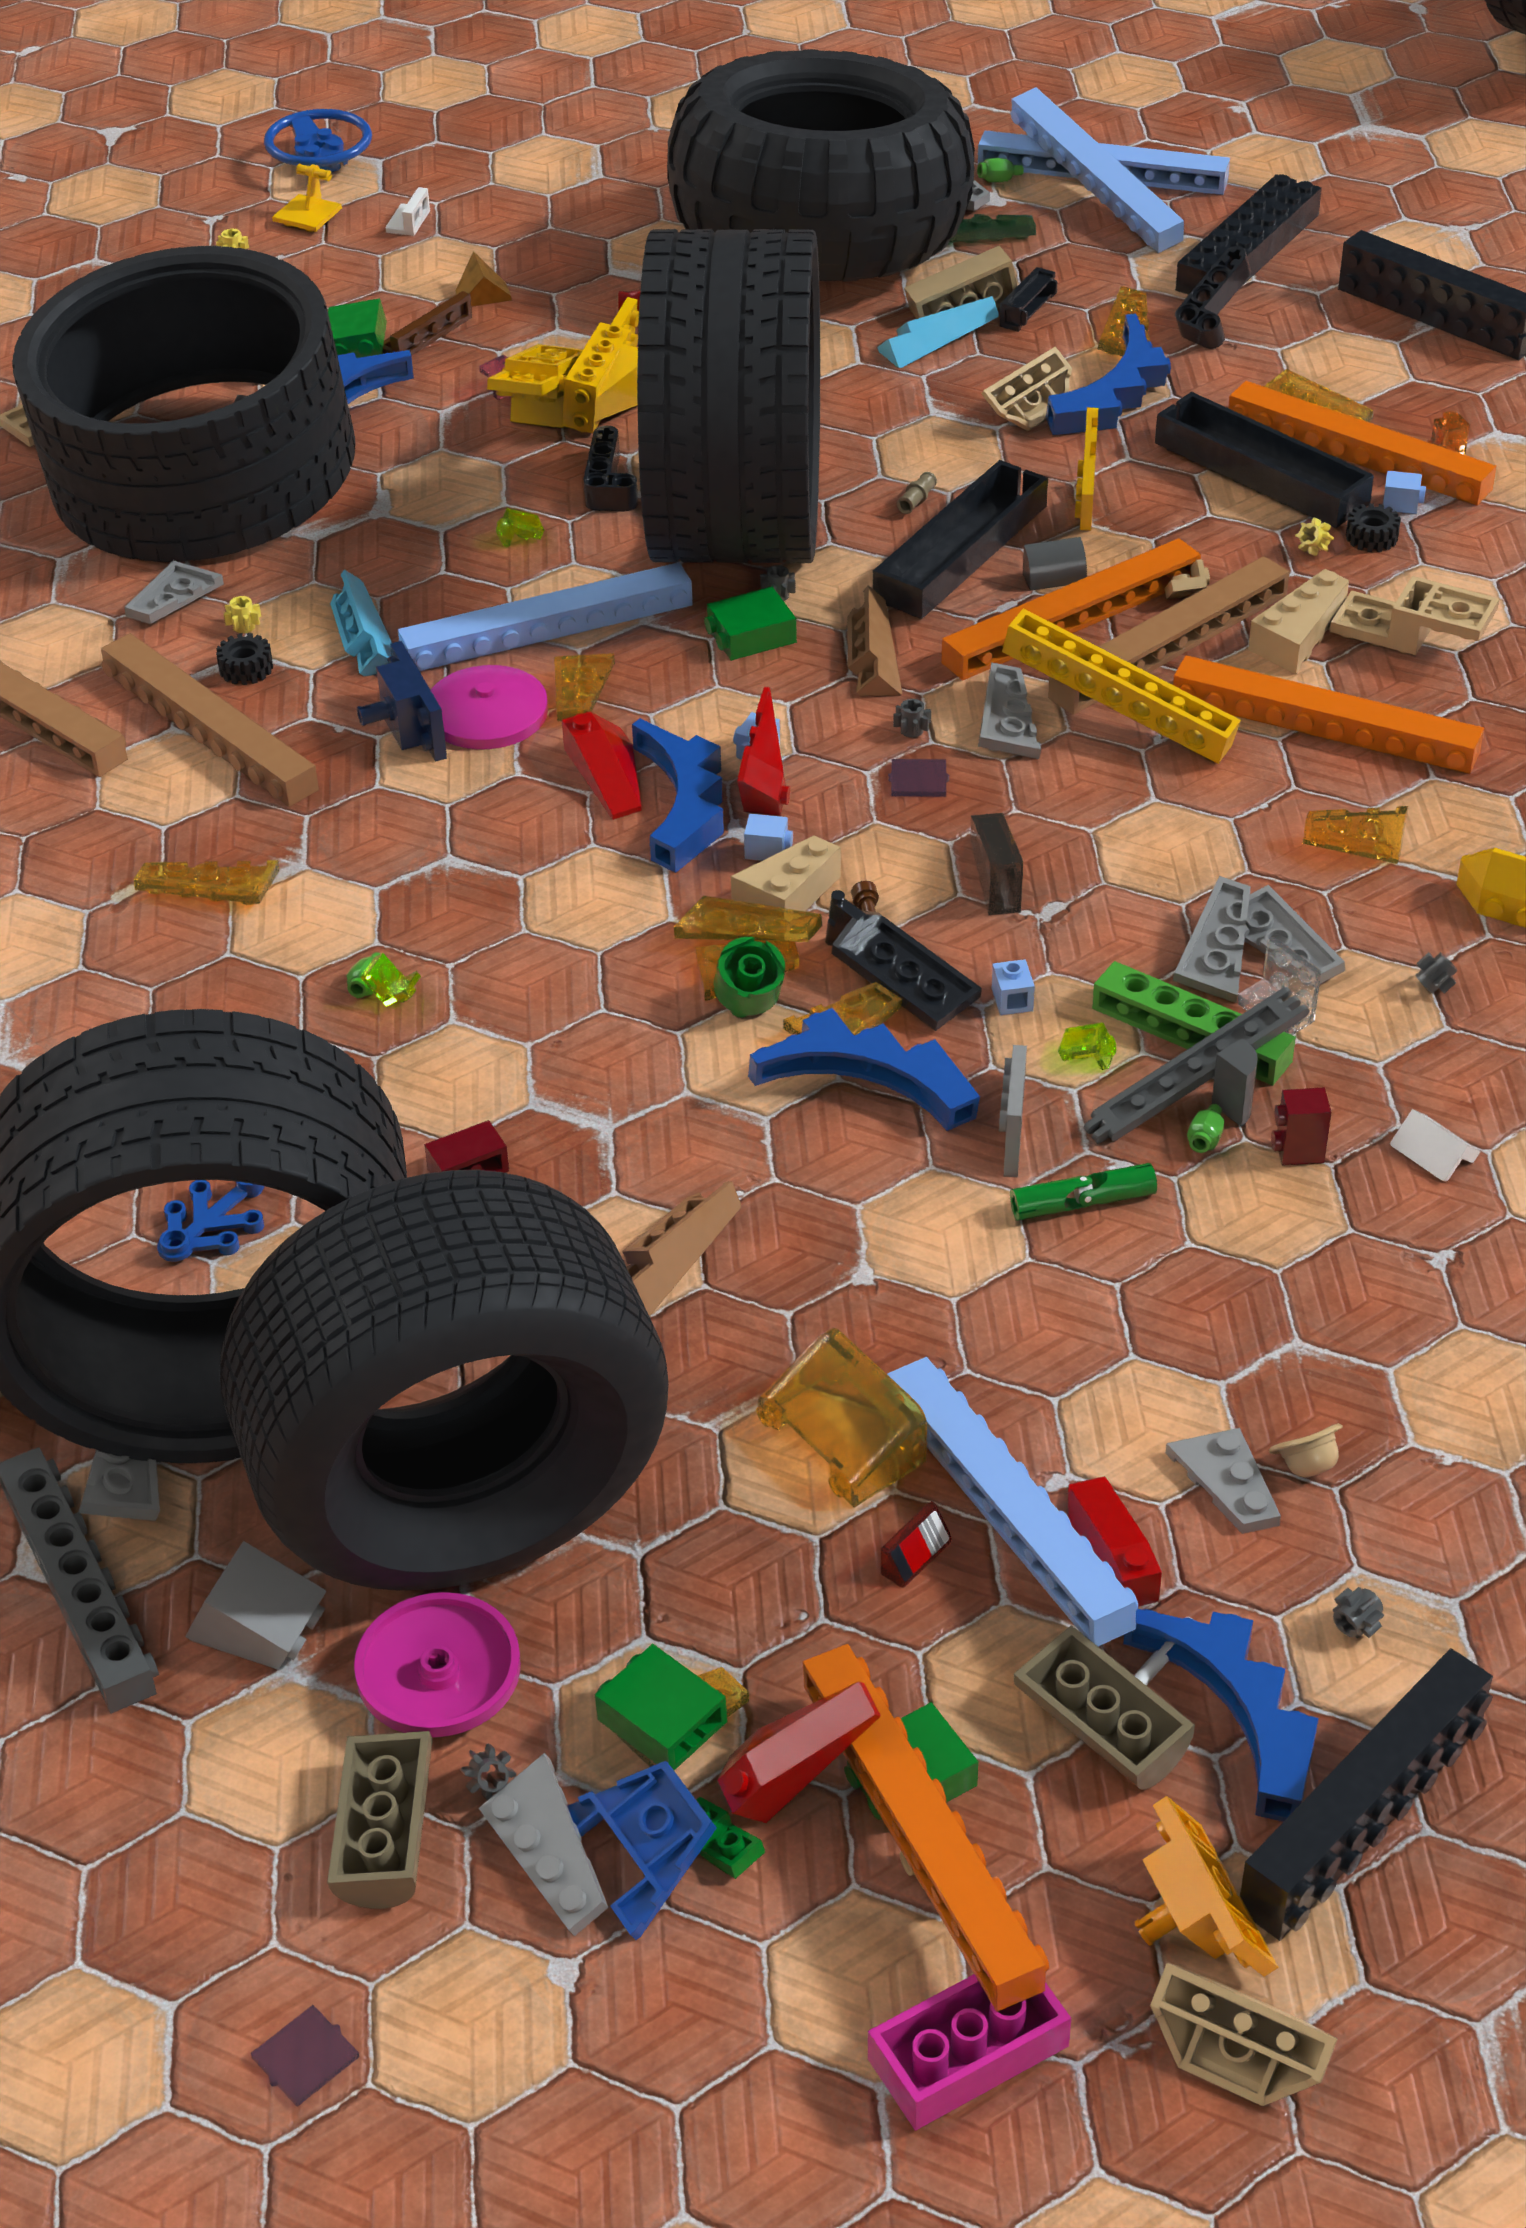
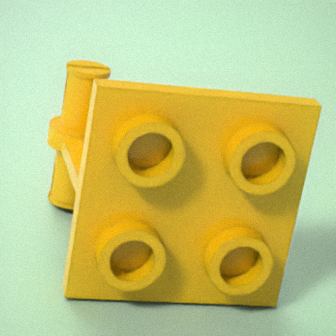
M299 163L296 167V173L308 176L307 196L298 194L279 210L272 219L273 222L282 223L285 226H294L309 232H316L342 209V204L323 200L321 197L319 179L329 182L332 178L330 170L320 169L318 165L314 164L307 166Z

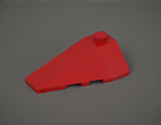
M764 687L756 710V726H751L749 733L750 746H745L737 783L744 812L781 816L783 805H788L790 786H786L771 690L770 687Z
M591 711L563 719L564 750L612 820L642 811L633 744L623 730Z
M1104 1476L1069 1484L1068 1518L1072 1527L1080 1536H1085L1089 1540L1093 1552L1102 1562L1106 1561L1109 1563L1115 1577L1123 1587H1128L1133 1591L1138 1601V1607L1159 1602L1162 1577L1160 1566L1148 1540L1107 1478Z
M862 1682L854 1683L757 1729L729 1756L717 1780L732 1814L767 1823L878 1720L881 1715L865 1684Z

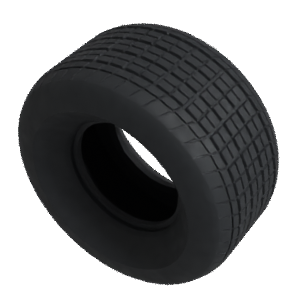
M452 1170L403 1178L355 1195L331 1207L303 1225L279 1245L250 1278L229 1318L220 1356V1387L223 1404L255 1500L257 1501L256 1503L267 1524L287 1548L311 1567L335 1579L373 1589L396 1591L430 1590L476 1582L523 1566L570 1541L603 1516L636 1481L657 1445L664 1425L668 1401L669 1381L662 1343L610 1235L585 1208L562 1192L526 1177L496 1171ZM510 1355L487 1374L453 1392L417 1404L379 1409L399 1393L437 1373L477 1360Z

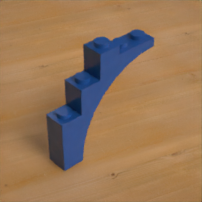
M1136 314L1125 315L1122 337L1126 351L1115 368L1103 378L1088 386L1048 396L1046 420L1052 435L1086 432L1087 407L1099 408L1097 430L1117 428L1118 417L1122 415V409L1141 407L1142 397L1146 395L1147 388L1165 386L1167 374H1170L1171 371L1170 359L1165 357L1161 347H1152L1151 341H1148L1146 338L1145 327L1143 324H1140Z
M410 350L356 358L355 353L337 355L348 404L374 389L395 382L414 379Z
M639 718L632 724L633 749L650 758L666 773L673 783L677 794L673 808L668 816L650 835L651 861L677 873L724 834L723 808L718 806L723 802L722 777L717 775L721 772V746L698 735L687 741Z
M833 1008L821 1013H814L804 1019L802 1033L791 1035L781 1042L769 1047H762L750 1054L748 1077L755 1086L779 1078L803 1074H836L871 1081L910 1098L928 1111L946 1131L977 1118L979 1094L935 1039L924 1044H917L910 1050L905 1051L884 1023L871 1029H864L859 1034L853 1035Z
M1149 1609L1136 1610V1629L1124 1634L1123 1644L1154 1653L1159 1651L1165 1642L1175 1643L1166 1653L1169 1661L1184 1668L1206 1684L1229 1708L1246 1736L1254 1758L1258 1784L1255 1815L1284 1822L1303 1801L1319 1718L1308 1716L1299 1711L1279 1709L1286 1668L1273 1666L1267 1662L1247 1660L1253 1620L1241 1618L1235 1614L1213 1612L1210 1624H1206L1191 1618H1178L1160 1614Z

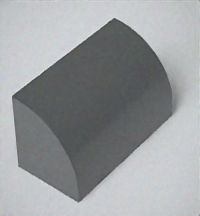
M1081 537L1024 545L1022 574L1030 591L1066 586L1087 577L1086 555Z
M1243 1038L1217 1053L1211 1103L1219 1105L1222 1108V1113L1240 1126H1243L1251 1116L1258 1060L1255 1049Z

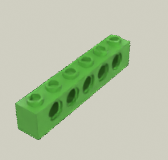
M1116 961L1094 983L1092 1009L1185 1049L1191 1048L1241 1015V1013ZM1282 1032L1255 1050L1258 1059L1256 1079L1272 1086L1277 1082L1293 1062L1296 1036Z

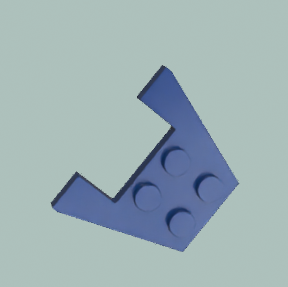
M667 1761L616 1781V1786L597 1794L591 1791L578 1797L579 1801L567 1806L581 1837L605 1819L644 1873V1879L610 1905L621 1923L635 1940L642 1936L717 1828Z

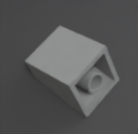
M243 1541L204 1601L185 1637L193 1642L279 1670L286 1657L292 1660L296 1658L307 1640L300 1635L304 1627L307 1626L313 1630L325 1608L319 1605L326 1590Z

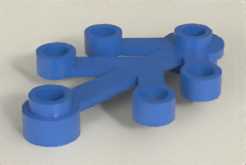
M206 1180L192 1182L189 1186V1192L193 1201V1223L185 1230L182 1228V1223L187 1219L186 1206L182 1201L174 1200L165 1205L164 1213L168 1222V1230L161 1234L157 1244L160 1257L166 1261L177 1262L188 1258L194 1251L218 1249L219 1253L223 1255L236 1253L240 1245L238 1236L233 1231H224L217 1236H199L207 1231L242 1227L249 1234H256L262 1231L264 1220L262 1213L258 1210H248L242 1214H225L245 1197L253 1198L259 1196L265 1186L236 1182V1187L208 1209V1201L212 1197L210 1183Z

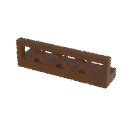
M464 291L460 292L390 335L389 338L384 340L382 354L410 350L412 356L471 319L470 294Z

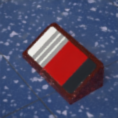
M931 1501L926 1504L881 1548V1575L899 1587H906L952 1541L947 1525L934 1502Z

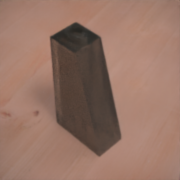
M1004 814L971 815L970 841L988 915L1021 913L1023 859Z

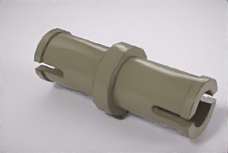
M924 472L917 481L911 482L907 486L906 493L897 501V507L900 512L909 514L918 504H922L927 499L928 493L937 484L936 476L933 473Z

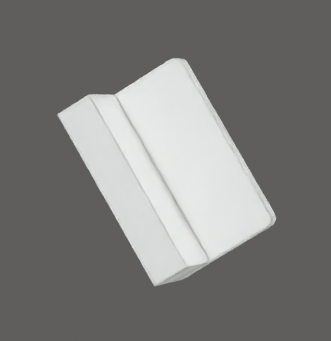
M418 187L408 204H400L385 227L386 233L410 236L416 234L430 212L428 188Z
M1414 1109L1411 1110L1390 1142L1393 1148L1444 1182L1449 1180L1462 1159L1473 1163L1481 1152L1427 1115Z

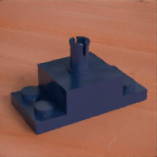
M403 642L391 643V656L387 658L388 664L376 667L380 702L358 706L356 710L361 726H365L366 724L385 720L401 750L422 745L424 751L431 753L435 762L447 759L442 709Z

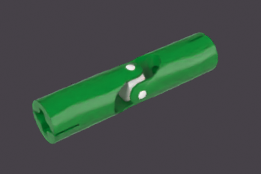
M1151 1163L1093 1173L1088 1176H1077L1011 1189L1010 1204L1013 1215L1018 1221L1085 1208L1095 1204H1106L1156 1194L1157 1178ZM1074 1191L1075 1198H1066L1068 1194Z

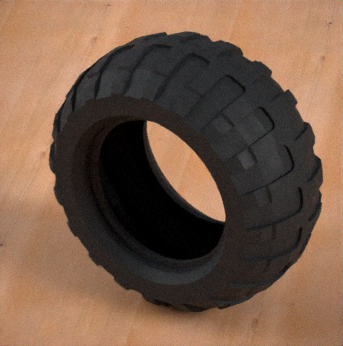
M815 49L773 51L766 54L737 58L725 65H719L704 74L701 79L689 87L685 97H682L678 103L668 138L667 179L677 219L680 223H683L685 229H712L714 233L717 230H749L752 233L754 229H784L785 233H788L790 229H812L816 232L819 281L851 282L858 281L859 279L886 277L907 268H914L929 260L931 256L939 253L948 245L950 239L958 232L973 193L975 148L969 117L963 112L960 101L952 95L951 90L936 78H931L916 67L907 66L884 57H874L848 51H819Z

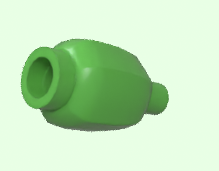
M987 158L984 162L978 164L977 174L979 178H983L987 182H1005L1010 180L1013 175H1022L1023 165H1013L1010 160L1004 158Z
M375 952L371 957L360 959L347 973V989L353 997L362 998L372 995L378 988L383 977L382 963L384 961V957L380 953Z
M1211 1104L1208 1109L1199 1111L1193 1118L1187 1132L1189 1145L1193 1151L1205 1153L1213 1150L1219 1143L1224 1129V1119L1221 1116L1222 1108L1219 1105Z

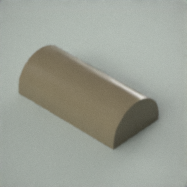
M1072 1625L1014 1673V1684L1139 1789L1151 1788L1163 1780L1179 1763L1193 1738L1195 1724Z
M430 1731L347 1737L327 1881L332 1893L344 1902L363 1908L383 1909L401 1905L414 1895L432 1750Z

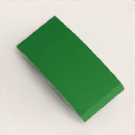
M698 1797L696 1799L717 1827L699 1854L714 1866L736 1879L765 1853L761 1839L733 1825L728 1811L702 1797Z

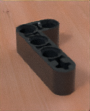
M1240 246L1228 248L1178 307L1175 317L1183 338L1208 349H1214L1223 344L1225 334L1218 314L1251 274L1248 257L1244 248Z
M600 426L594 430L583 479L585 506L595 511H631L638 506L637 478L632 474L617 473L620 458L618 429L613 426Z

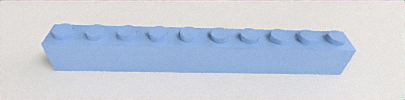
M1037 87L1012 98V110L1010 112L1012 121L1016 125L1018 124L1030 138H1033L1044 151L1053 156L1058 164L1065 167L1071 176L1077 178L1102 204H1105L1113 211L1117 218L1125 222L1131 231L1137 233L1148 246H1151L1157 253H1160L1183 241L1184 220Z
M985 130L978 144V164L984 162L987 158H1004L1010 160L1013 165H1023L1024 173L1075 178L1028 135ZM1099 143L1145 186L1224 195L1229 176V157Z
M680 562L400 628L398 629L399 641L403 642L418 670L423 671L692 606V581Z
M925 1357L887 1373L888 1401L1076 1628L1098 1647L1135 1630L1138 1601L1133 1591L1128 1587H1123L1115 1577L1109 1563L1106 1561L1102 1562L1093 1552L1089 1540L1076 1532L1067 1514L1062 1510L1058 1511L1050 1501L1046 1490L1042 1486H1037L1029 1477L1024 1464L1020 1461L1016 1462L1010 1455L1005 1442L1001 1438H996L988 1429L983 1416L980 1414L976 1415L969 1407L964 1394L961 1391H956L951 1386L945 1372L941 1368L937 1369Z

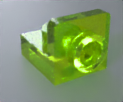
M506 508L503 517L498 520L496 525V533L502 546L505 547L510 546L514 534L523 539L535 538L541 540L545 531L538 515Z
M381 953L374 957L360 978L387 1007L398 1000L403 1003L411 998L416 992L414 986L421 978V975L415 971L405 977L386 955Z
M1102 1022L1066 1028L1058 1053L1063 1061L1095 1057L1100 1069L1106 1070L1109 1069L1117 1048L1114 1037L1109 1035Z

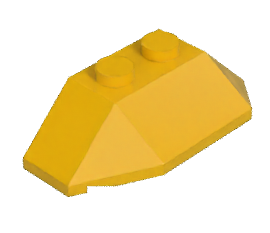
M1491 848L1472 855L1462 856L1456 885L1476 913L1526 928V857L1498 848Z

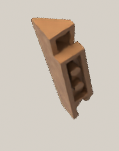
M868 585L863 591L864 604L859 609L853 608L847 617L848 669L855 675L859 673L856 688L858 695L900 696L902 695V688L886 601Z
M732 1181L723 1183L721 1187L707 1198H703L700 1192L687 1197L622 1251L627 1264H630L626 1268L649 1317L741 1208V1203Z

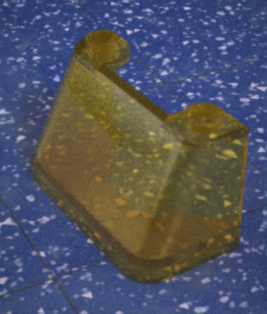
M831 1328L819 1335L758 1398L756 1412L762 1424L775 1430H779L788 1424L829 1463L830 1477L828 1482L834 1494L839 1498L843 1497L854 1508L926 1463L927 1420L920 1405L836 1328Z

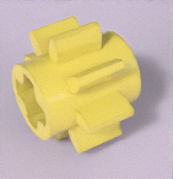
M234 228L224 230L221 236H218V241L216 242L217 246L249 248L248 237L242 236L241 232Z
M1313 517L1311 523L1305 524L1302 522L1299 533L1295 534V537L1299 538L1302 542L1298 548L1303 551L1308 550L1309 554L1317 556L1318 551L1321 550L1327 552L1330 541L1334 540V537L1330 536L1328 532L1331 525L1325 522L1321 524V520Z
M238 596L231 599L230 605H225V625H233L234 631L248 633L255 629V625L260 624V605H252V600L249 597Z

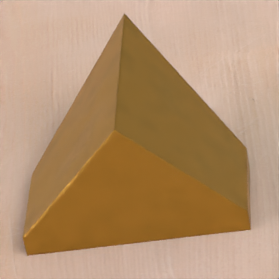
M473 251L455 290V294L457 295L462 291L470 294L471 307L512 301L506 282Z

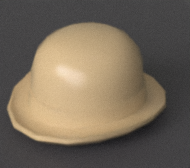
M1337 1423L1312 1435L1276 1444L1270 1447L1269 1453L1281 1454L1288 1468L1299 1477L1307 1478L1319 1475L1332 1469L1338 1461L1339 1451L1335 1440V1432L1343 1428V1425Z

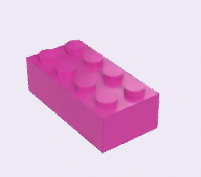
M975 1974L870 2029L868 2031V2060L916 2131L1069 2047L1072 2018L1046 1982L1044 1992L997 2012Z

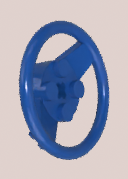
M336 109L306 110L285 116L272 124L265 133L264 146L273 158L283 163L297 166L299 163L307 166L314 164L318 165L320 169L335 172L341 168L340 163L343 165L348 164V160L357 157L367 149L372 140V130L363 118L350 112ZM334 119L351 123L361 130L362 138L355 146L344 151L342 139L332 134L331 129H319L313 120ZM288 126H291L295 136V155L285 153L274 145L275 136Z

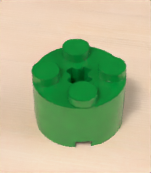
M741 937L729 942L722 950L718 959L714 977L716 997L724 1007L730 1010L733 1016L738 1018L762 1014L771 1009L779 1000L785 975V960L779 949L768 941L765 943L754 941L755 937Z

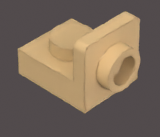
M1202 559L1196 560L1190 566L1191 578L1190 574H1181L1172 578L1164 588L1166 599L1189 597L1209 585V570L1207 567H1204Z

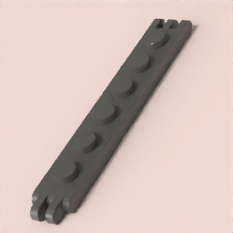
M1283 987L1096 1108L1091 1114L1092 1119L1084 1125V1130L1088 1134H1093L1092 1139L1097 1144L1102 1143L1108 1138H1111L1112 1141L1118 1140L1212 1079L1215 1075L1218 1052L1241 1038L1246 1040L1256 1050L1304 1019L1310 1010L1304 1004L1300 1005L1301 1000L1297 996H1292V991L1288 987Z

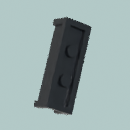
M1036 267L1000 303V327L1019 332L1021 327L1027 324L1030 317L1050 297L1052 298L1057 293L1058 282L1054 280L1056 272Z

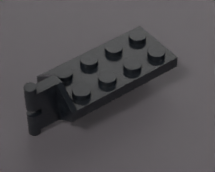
M840 890L832 892L829 908L830 918L828 919L825 937L826 944L832 946L831 954L932 1029L937 1031L981 997L982 988L880 913L861 911L845 899L844 892Z

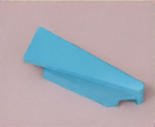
M993 296L908 321L896 330L898 336L886 340L877 348L879 353L898 368H902L999 317V312Z
M344 569L341 573L344 586L340 594L333 595L330 603L345 652L353 657L357 655L359 674L362 676L377 674V666L388 664L387 658L391 656L390 644L392 641L363 581Z

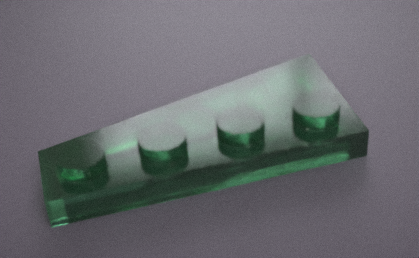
M974 214V217L971 219L963 218L958 232L950 239L948 245L959 241L975 243L978 240L984 239L1000 241L1003 238L1009 237L1025 239L1036 235V224L1032 215H998L996 219H991V217L985 216V214Z

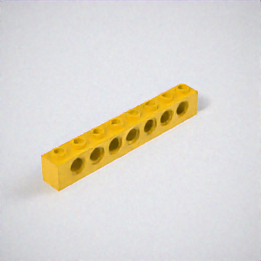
M1024 608L1008 626L1002 649L1003 653L1217 764L1220 763L1231 748L1241 721L1240 719Z

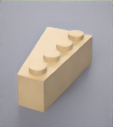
M999 245L904 287L909 309L918 319L993 296L998 309L1000 308V303L1018 285L1012 260Z
M1322 570L1251 620L1248 650L1297 674L1301 669V663L1304 660H1308L1314 646L1320 644L1324 639V633L1330 630L1332 619L1347 598L1349 580L1337 575L1333 571Z

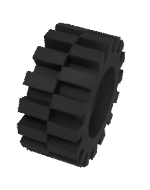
M1369 503L1368 507L1364 504L1359 505V508L1354 507L1352 512L1350 511L1348 514L1346 540L1353 547L1358 545V550L1361 551L1364 548H1367V552H1372L1373 549H1376L1377 552H1382L1383 548L1390 550L1391 546L1394 547L1396 542H1398L1401 518L1398 517L1397 511L1392 512L1393 508L1387 507L1384 509L1382 504H1379L1378 507H1374V503Z
M242 633L237 634L235 639L233 636L227 637L228 642L223 640L220 642V646L216 648L220 676L224 677V680L227 682L231 680L232 684L237 685L241 681L242 685H247V681H252V684L258 683L257 678L264 680L266 674L270 675L272 672L273 661L270 643L268 644V640L266 638L262 639V636L258 634L254 638L253 633H247V637H243Z

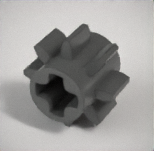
M782 565L771 566L767 569V574L760 575L761 589L773 586L782 600L785 601L789 598V593L796 592L795 573H789L788 568Z
M907 699L901 703V706H896V713L893 714V727H901V734L914 738L922 735L923 731L929 730L931 709H924L922 701Z
M1428 952L1417 962V966L1421 970L1415 976L1432 994L1438 988L1445 994L1456 984V980L1452 976L1458 970L1443 953L1440 952L1434 958Z
M1358 1587L1352 1591L1346 1588L1334 1599L1338 1605L1333 1609V1619L1338 1629L1345 1635L1359 1638L1364 1634L1370 1638L1382 1627L1379 1620L1384 1617L1382 1613L1383 1604L1379 1597L1371 1590Z
M486 1744L485 1752L476 1754L470 1750L469 1755L472 1759L469 1762V1766L461 1767L460 1770L464 1775L472 1778L467 1783L466 1788L471 1793H474L481 1787L482 1795L486 1800L492 1797V1792H498L503 1789L509 1778L516 1776V1772L512 1768L505 1766L510 1761L511 1756L506 1751H502L495 1756V1748L491 1744ZM492 1764L496 1768L495 1772H489L487 1779H484L481 1776L482 1772H488Z

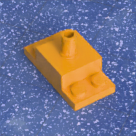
M1168 1796L1153 1804L1160 1818V1821L1156 1823V1827L1166 1844L1142 1860L1165 1903L1134 1921L1136 1928H1141L1138 1932L1143 1940L1151 1946L1155 1941L1178 1927L1184 1936L1214 1959H1217L1224 1953L1229 1955L1233 1952L1244 1968L1251 1966L1263 1977L1279 1968L1202 1825Z

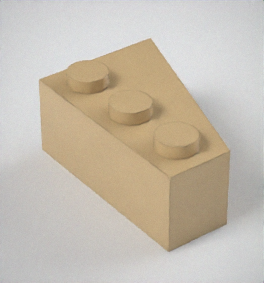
M812 836L732 875V906L786 930L841 877V847L819 837Z

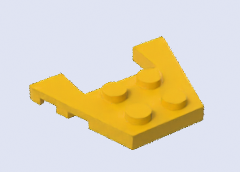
M1087 407L1084 460H1078L1077 477H1083L1077 478L1076 500L1080 501L1075 503V518H1080V530L1091 531L1099 410V408Z

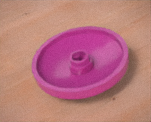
M481 665L465 668L444 677L431 689L442 709L445 741L463 748L496 749L516 744L539 730L548 714V701L544 686L531 674L513 667Z
M450 1592L428 1593L415 1596L387 1609L371 1623L358 1644L354 1661L358 1692L364 1705L375 1718L396 1731L402 1733L430 1731L432 1737L459 1734L471 1730L493 1717L504 1707L513 1694L518 1683L521 1667L518 1640L509 1621L496 1608L480 1599Z

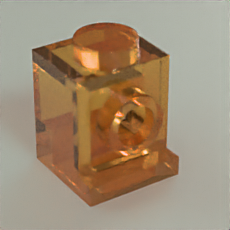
M1445 412L1442 418L1434 419L1431 440H1428V443L1466 454L1470 424L1456 412Z

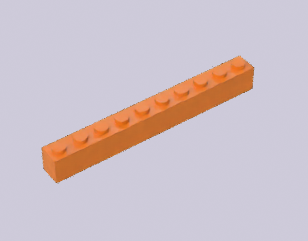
M1245 381L1229 395V409L1340 459L1387 474V471L1422 474L1421 486H1426L1427 489L1476 506L1493 490L1496 465L1249 381Z
M1180 538L942 638L941 663L962 681L989 670L991 662L1003 664L1014 659L1003 653L1002 649L1008 626L1023 608L1070 633H1075L1165 594L1164 588L1174 576L1190 574L1191 578L1190 566L1196 560L1201 559V554Z
M1185 655L1173 678L1174 686L1233 716L1471 774L1481 751L1484 727Z
M845 1644L802 1661L804 1688L813 1703L857 1682H862L867 1687L881 1717L847 1747L843 1754L995 2010L998 2012L1044 1992L1049 1962L1043 1948L1039 1944L1033 1945L1029 1939L1027 1925L1022 1914L1018 1910L1012 1911L1001 1880L997 1876L991 1877L980 1846L977 1843H970L966 1836V1828L962 1817L956 1810L951 1812L946 1804V1795L938 1779L932 1780L930 1778L922 1752L918 1747H911L902 1720L898 1716L894 1718L890 1713L887 1697L880 1686L874 1687L870 1680L869 1668L863 1657L857 1658L849 1644Z

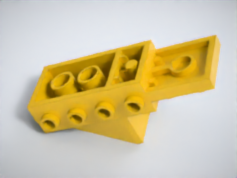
M627 297L611 325L599 323L566 376L564 382L562 426L593 434L603 418L637 406L638 334H635V327L639 323L637 299Z
M537 344L506 358L505 368L500 373L487 378V390H495L496 395L511 396L510 422L564 428L562 426L564 382L583 349Z

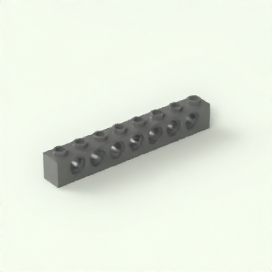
M40 1447L0 1462L1 1488L110 1714L156 1695L157 1692L153 1678L158 1676L159 1672L151 1653L143 1655L140 1649L144 1646V1641L137 1625L129 1626L126 1621L130 1614L122 1595L114 1597L112 1590H115L116 1587L108 1567L100 1569L98 1565L102 1559L93 1539L86 1541L84 1535L88 1534V1530L81 1513L73 1514L70 1509L75 1506L66 1485L59 1487L57 1483L61 1480V1476L53 1458L46 1461Z

